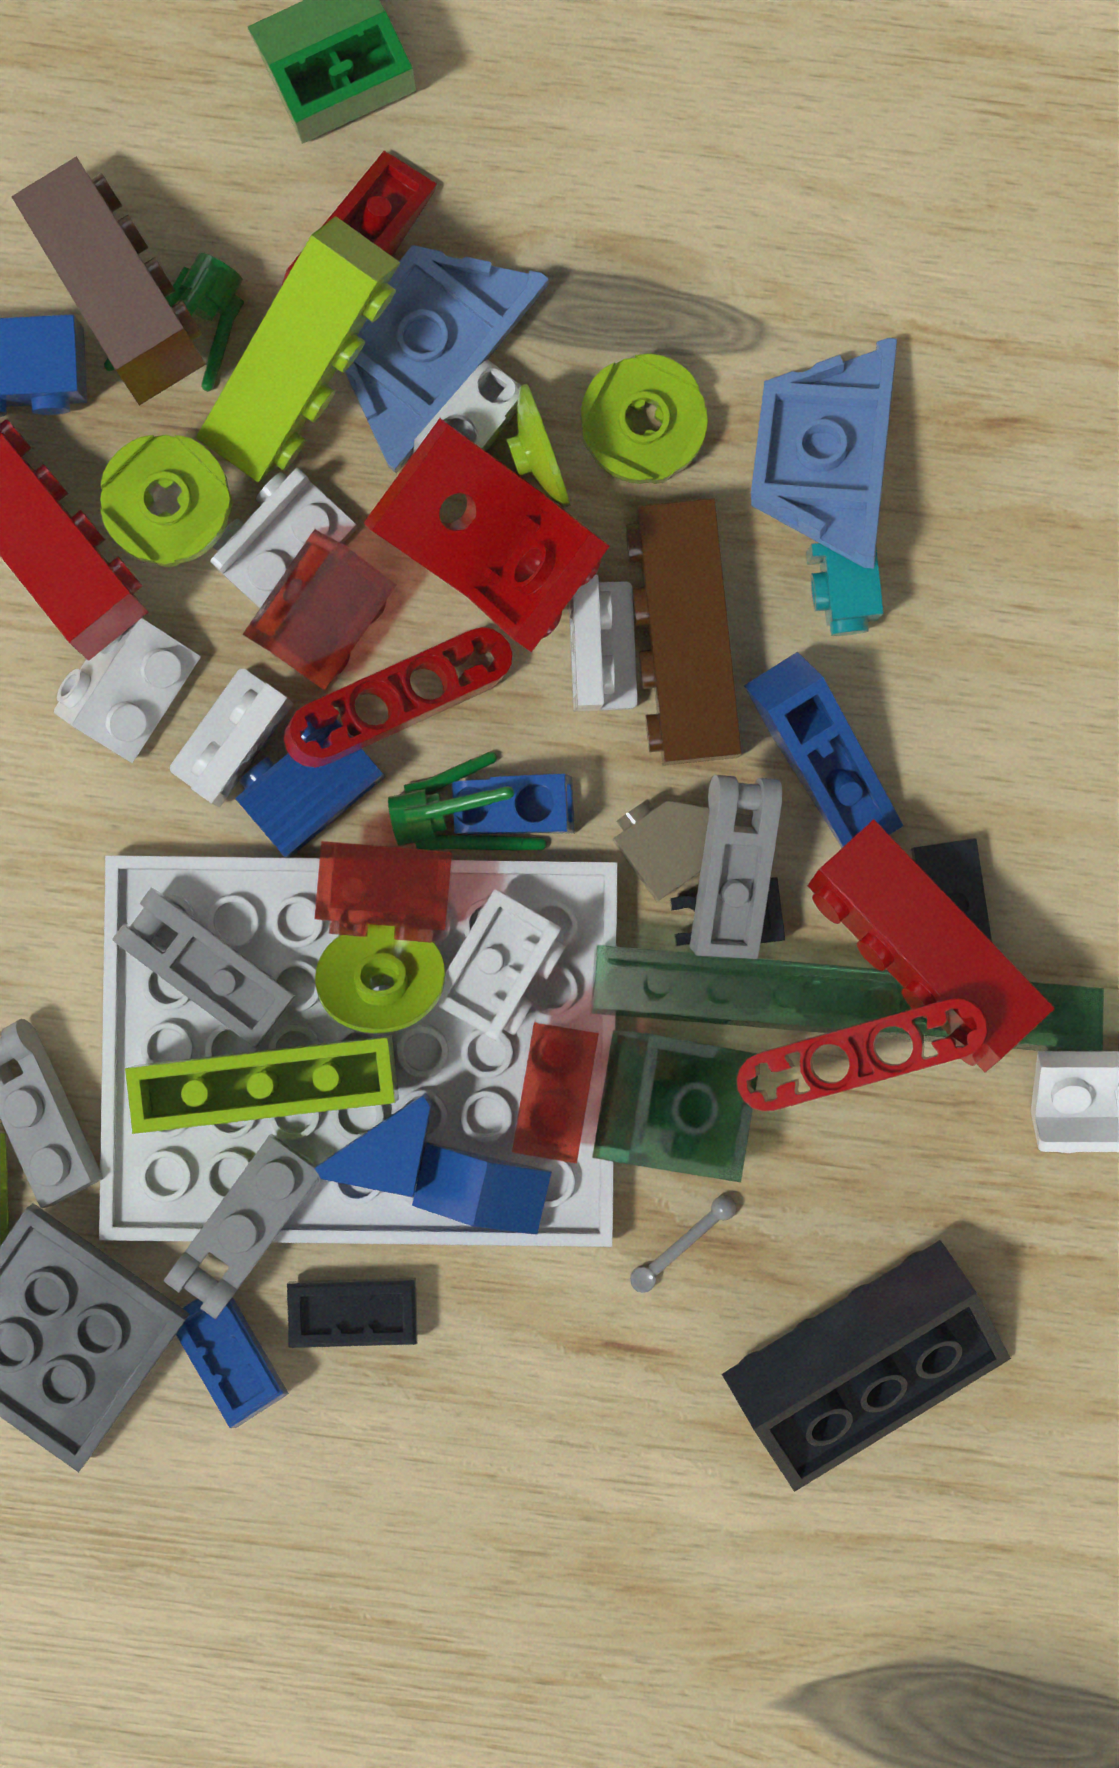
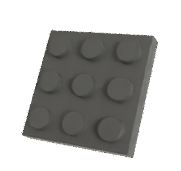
M34 1203L25 1209L0 1246V1417L79 1473L190 1313Z

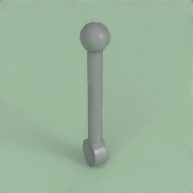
M725 1195L715 1198L712 1202L711 1211L648 1267L639 1266L635 1268L630 1277L633 1289L641 1293L652 1290L656 1282L655 1277L719 1220H729L735 1215L736 1203L734 1200Z

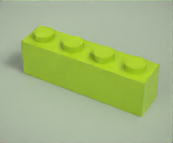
M334 217L314 232L307 241L195 438L257 482H260L276 466L283 471L287 470L306 443V439L299 435L306 420L309 419L314 423L327 408L335 394V390L328 386L337 369L344 373L362 350L365 340L359 337L358 333L365 321L369 319L374 323L392 300L396 289L388 283L400 262L338 217Z
M392 1035L141 1064L125 1068L132 1134L393 1104L399 1100Z

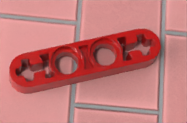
M485 627L471 629L305 704L295 712L285 729L284 743L286 750L296 762L303 766L314 768L325 766L486 692L502 680L512 665L513 653L510 644L501 633L494 629ZM474 647L479 654L490 652L493 656L494 661L488 667V671L482 664L465 670L458 679L455 667L464 664L474 652ZM420 669L436 673L443 685L442 695L432 700L424 699L417 695L410 683L411 674ZM365 694L376 695L381 698L388 709L387 721L378 725L362 721L355 710L356 698ZM340 714L343 726L329 734L323 743V749H321L316 741L305 743L301 736L308 727L307 722L310 721L315 729H322L333 724Z
M963 997L948 998L762 1051L748 1058L740 1067L737 1076L738 1091L743 1101L751 1108L760 1111H775L964 1058L976 1052L984 1043L988 1032L987 1017L983 1009L972 1000ZM950 1009H958L962 1018H974L976 1029L971 1030L967 1034L968 1044L957 1046L954 1037L947 1036L931 1042L938 1053L937 1055L924 1056V1036L915 1023L914 1018L927 1016V1030L942 1026L948 1022L947 1011ZM896 1026L904 1029L910 1035L913 1050L907 1061L901 1064H890L883 1061L877 1054L875 1041L880 1031L886 1027ZM832 1044L839 1046L846 1052L849 1058L848 1072L843 1079L837 1082L822 1080L813 1069L812 1059L814 1053L823 1045ZM800 1053V1071L810 1090L799 1092L798 1078L776 1088V1099H769L765 1090L754 1091L751 1079L760 1074V1063H767L771 1072H780L795 1066L788 1054Z

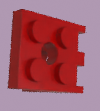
M441 418L435 423L364 521V524L372 532L465 595L509 637L530 652L535 649L541 639L549 636L555 630L561 620L563 609L580 586L585 585L595 576L600 567L601 558L610 547L552 499ZM453 494H465L467 506L463 515L454 522H441L440 508L443 502Z

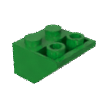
M303 0L247 26L302 144L416 91L412 65L386 10L379 0Z

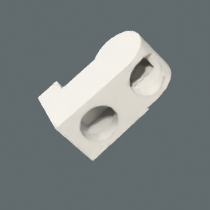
M487 359L476 368L414 439L413 454L439 418L487 452L497 439L496 435L517 412V400L521 385Z

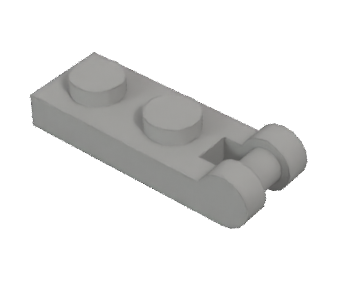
M714 775L711 779L708 793L710 812L690 949L697 956L758 959L782 806V785L778 779L758 778L754 784L738 783L736 776ZM737 809L753 811L751 827L734 826Z
M151 887L140 902L144 907L131 926L123 924L114 936L113 941L254 1048L258 1047L296 995L185 913L170 899ZM165 923L177 932L178 935L166 951L162 952L151 941Z
M19 1019L3 1028L0 1037V1119L40 1208L54 1206L104 1178L36 1029L25 1019ZM12 1059L18 1061L23 1071V1074L14 1078L8 1064Z
M270 1134L163 1282L178 1293L183 1288L203 1302L200 1309L216 1319L320 1177L314 1169L316 1165L276 1136ZM209 1252L229 1266L219 1282L199 1268Z

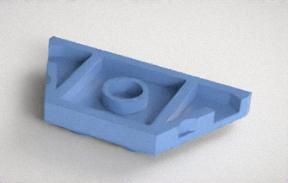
M412 245L402 257L398 268L388 283L396 289V292L387 308L374 323L369 319L365 321L358 333V336L365 340V344L355 361L345 371L391 470L395 473L400 470L413 453L414 439L476 368L491 357L549 285V279L545 275L531 270L528 274L492 266V262L470 257L462 259L449 257L442 251Z
M894 338L876 342L875 351L844 362L841 356L838 355L816 363L805 372L792 371L764 381L751 487V506L864 568L873 569L897 352V339Z

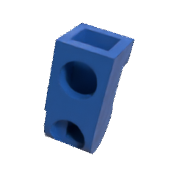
M567 774L490 777V779L452 782L453 798L506 786L512 787L514 790V796L511 799L453 813L455 834H575L572 776Z

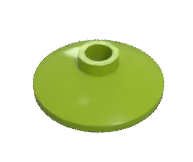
M528 383L521 385L517 400L518 435L506 439L518 474L521 476L532 472L553 500L563 508L571 506L561 472Z
M377 921L361 924L343 932L326 947L317 964L315 984L322 1006L334 1020L360 1032L388 1033L415 1024L434 1008L444 989L445 968L439 949L423 932L403 923ZM381 985H387L391 987L389 989L382 991L373 990Z

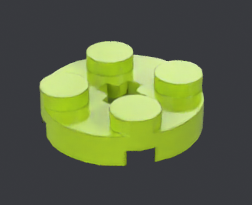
M640 354L635 355V358L623 359L616 364L613 362L594 377L584 395L581 407L583 443L595 462L615 478L635 484L664 483L673 475L684 470L697 456L703 444L708 418L705 401L699 391L700 387L686 368L676 361L661 355ZM645 403H649L656 407L654 418L662 423V425L656 432L647 430L643 436L632 432L633 422L626 417V413L630 408L641 410Z
M148 435L130 441L111 458L103 472L100 486L102 488L100 498L102 520L110 536L133 557L163 567H173L183 562L192 561L211 549L223 534L233 505L226 474L216 458L197 441L175 435L176 437L169 435L154 437V435ZM159 484L166 490L172 488L175 484L181 488L182 492L177 498L181 507L173 515L164 511L156 516L149 510L155 503L150 491Z

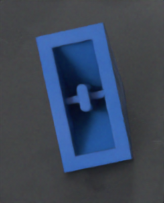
M425 1092L319 1163L314 1169L323 1180L413 1197L433 1102Z
M427 1142L412 1206L473 1227L537 1235L552 1171Z

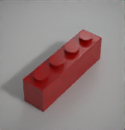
M5 419L0 423V557L65 639L89 661L148 613L147 609L134 595L143 585L119 556L110 563L97 549V546L106 539L82 510H79L73 516L68 513L60 503V500L69 493L45 464H42L36 470L30 466L23 455L32 449L14 425L8 419Z
M874 819L821 866L807 885L814 893L812 899L819 911L835 924L842 922L859 940L857 947L862 956L874 968L880 971L887 969L904 987L902 995L912 1009L957 997L972 1000L983 1009L988 1021L987 1036L976 1052L960 1058L970 1066L977 1064L984 1073L987 1072L1055 1009ZM958 1009L948 1010V1022L941 1027L949 1037H954L957 1046L968 1044L967 1034L971 1030L976 1029L974 1018H962Z

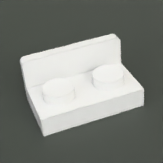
M298 467L288 477L282 472L278 473L263 487L256 497V501L261 506L245 523L235 519L225 528L223 534L213 546L218 552L210 560L229 581L272 620L358 528L343 511L309 481L308 477Z
M595 575L588 583L580 586L569 601L573 712L633 709L637 705L632 585L629 582H599L598 575Z
M239 669L171 763L170 772L191 786L193 791L211 804L221 807L294 704L269 684H265L246 669Z
M1038 1051L1031 1115L1040 1151L1061 1153L1119 1152V1051Z

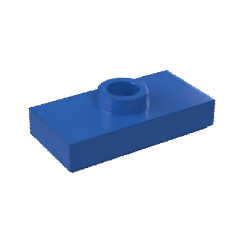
M197 1298L183 1307L190 1315L176 1336L229 1428H237L289 1393L234 1298H231L216 1319L200 1309L203 1302Z

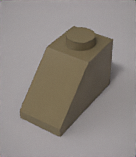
M647 799L617 820L623 832L614 837L613 841L656 902L701 872L709 808L666 801L654 809ZM736 813L734 826L751 827L753 816Z

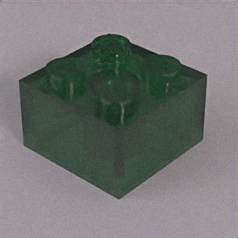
M613 1030L592 1158L741 1183L753 1108L743 1101L738 1091L737 1076L740 1067L745 1061L757 1053L648 1033ZM758 1076L751 1079L754 1091H756Z

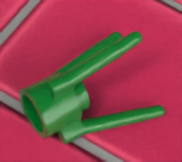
M199 253L190 269L183 267L172 285L175 292L165 297L170 307L182 300L191 316L194 313L209 321L213 320L217 312L221 314L201 383L202 389L209 392L214 387L218 371L221 367L233 322L245 302L235 295L243 281L240 274L219 259L209 254ZM107 358L104 363L105 369L107 371L115 370L109 358Z
M487 752L472 760L470 759L424 781L405 784V793L388 797L389 815L398 846L415 843L418 853L437 849L544 850L547 842L544 838L519 836L437 835L438 831L448 830L446 815L508 800L514 796V790L509 786L444 801L440 792L430 794L495 763L497 755L494 752Z

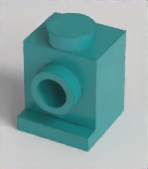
M820 543L811 544L806 551L807 565L820 564L821 570L819 573H811L813 606L815 611L825 610L826 625L830 626L831 636H846L869 632L868 622L877 621L884 614L877 547L873 569L864 568Z

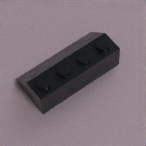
M939 1240L926 1249L909 1255L900 1265L869 1284L855 1288L846 1298L817 1316L803 1320L791 1332L760 1351L746 1355L737 1365L722 1373V1376L753 1430L795 1492L1011 1358L977 1292L942 1241Z

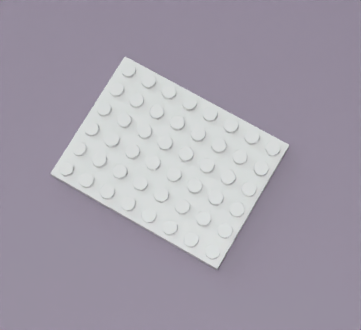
M105 856L100 1172L104 1179L100 1180L99 1240L193 1241L270 1134L276 1136L317 1166L426 1092L433 1105L423 1155L426 1143L429 1142L552 1171L537 1235L473 1227L412 1206L414 1195L413 1197L323 1180L319 1177L272 1243L612 1247L617 862ZM151 887L170 899L185 913L296 995L258 1047L254 1048L113 941L114 936L123 924L131 926L144 907L140 902ZM494 889L561 927L556 940L566 945L564 951L547 979L537 973L533 976L523 994L524 997L533 1001V1004L515 1035L503 1029L496 1041L437 1005L425 1017L407 1028L388 1033L360 1032L334 1020L326 1012L318 998L315 973L323 951L340 934L361 924L391 921L418 929L427 935L439 949L443 958L445 973ZM164 923L151 943L162 952H165L178 933ZM381 985L373 990L382 991L389 989L391 987L387 985ZM392 1035L399 1100L396 1103L132 1134L125 1068L141 1064Z

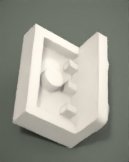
M141 618L91 660L88 661L86 659L80 669H75L67 675L58 690V704L54 709V713L74 728L133 763L201 656Z
M494 889L447 969L444 989L436 1005L482 1031L486 1036L495 1041L503 1029L515 1035L533 1004V1001L523 996L535 973L545 979L549 977L566 945L556 940L561 927Z

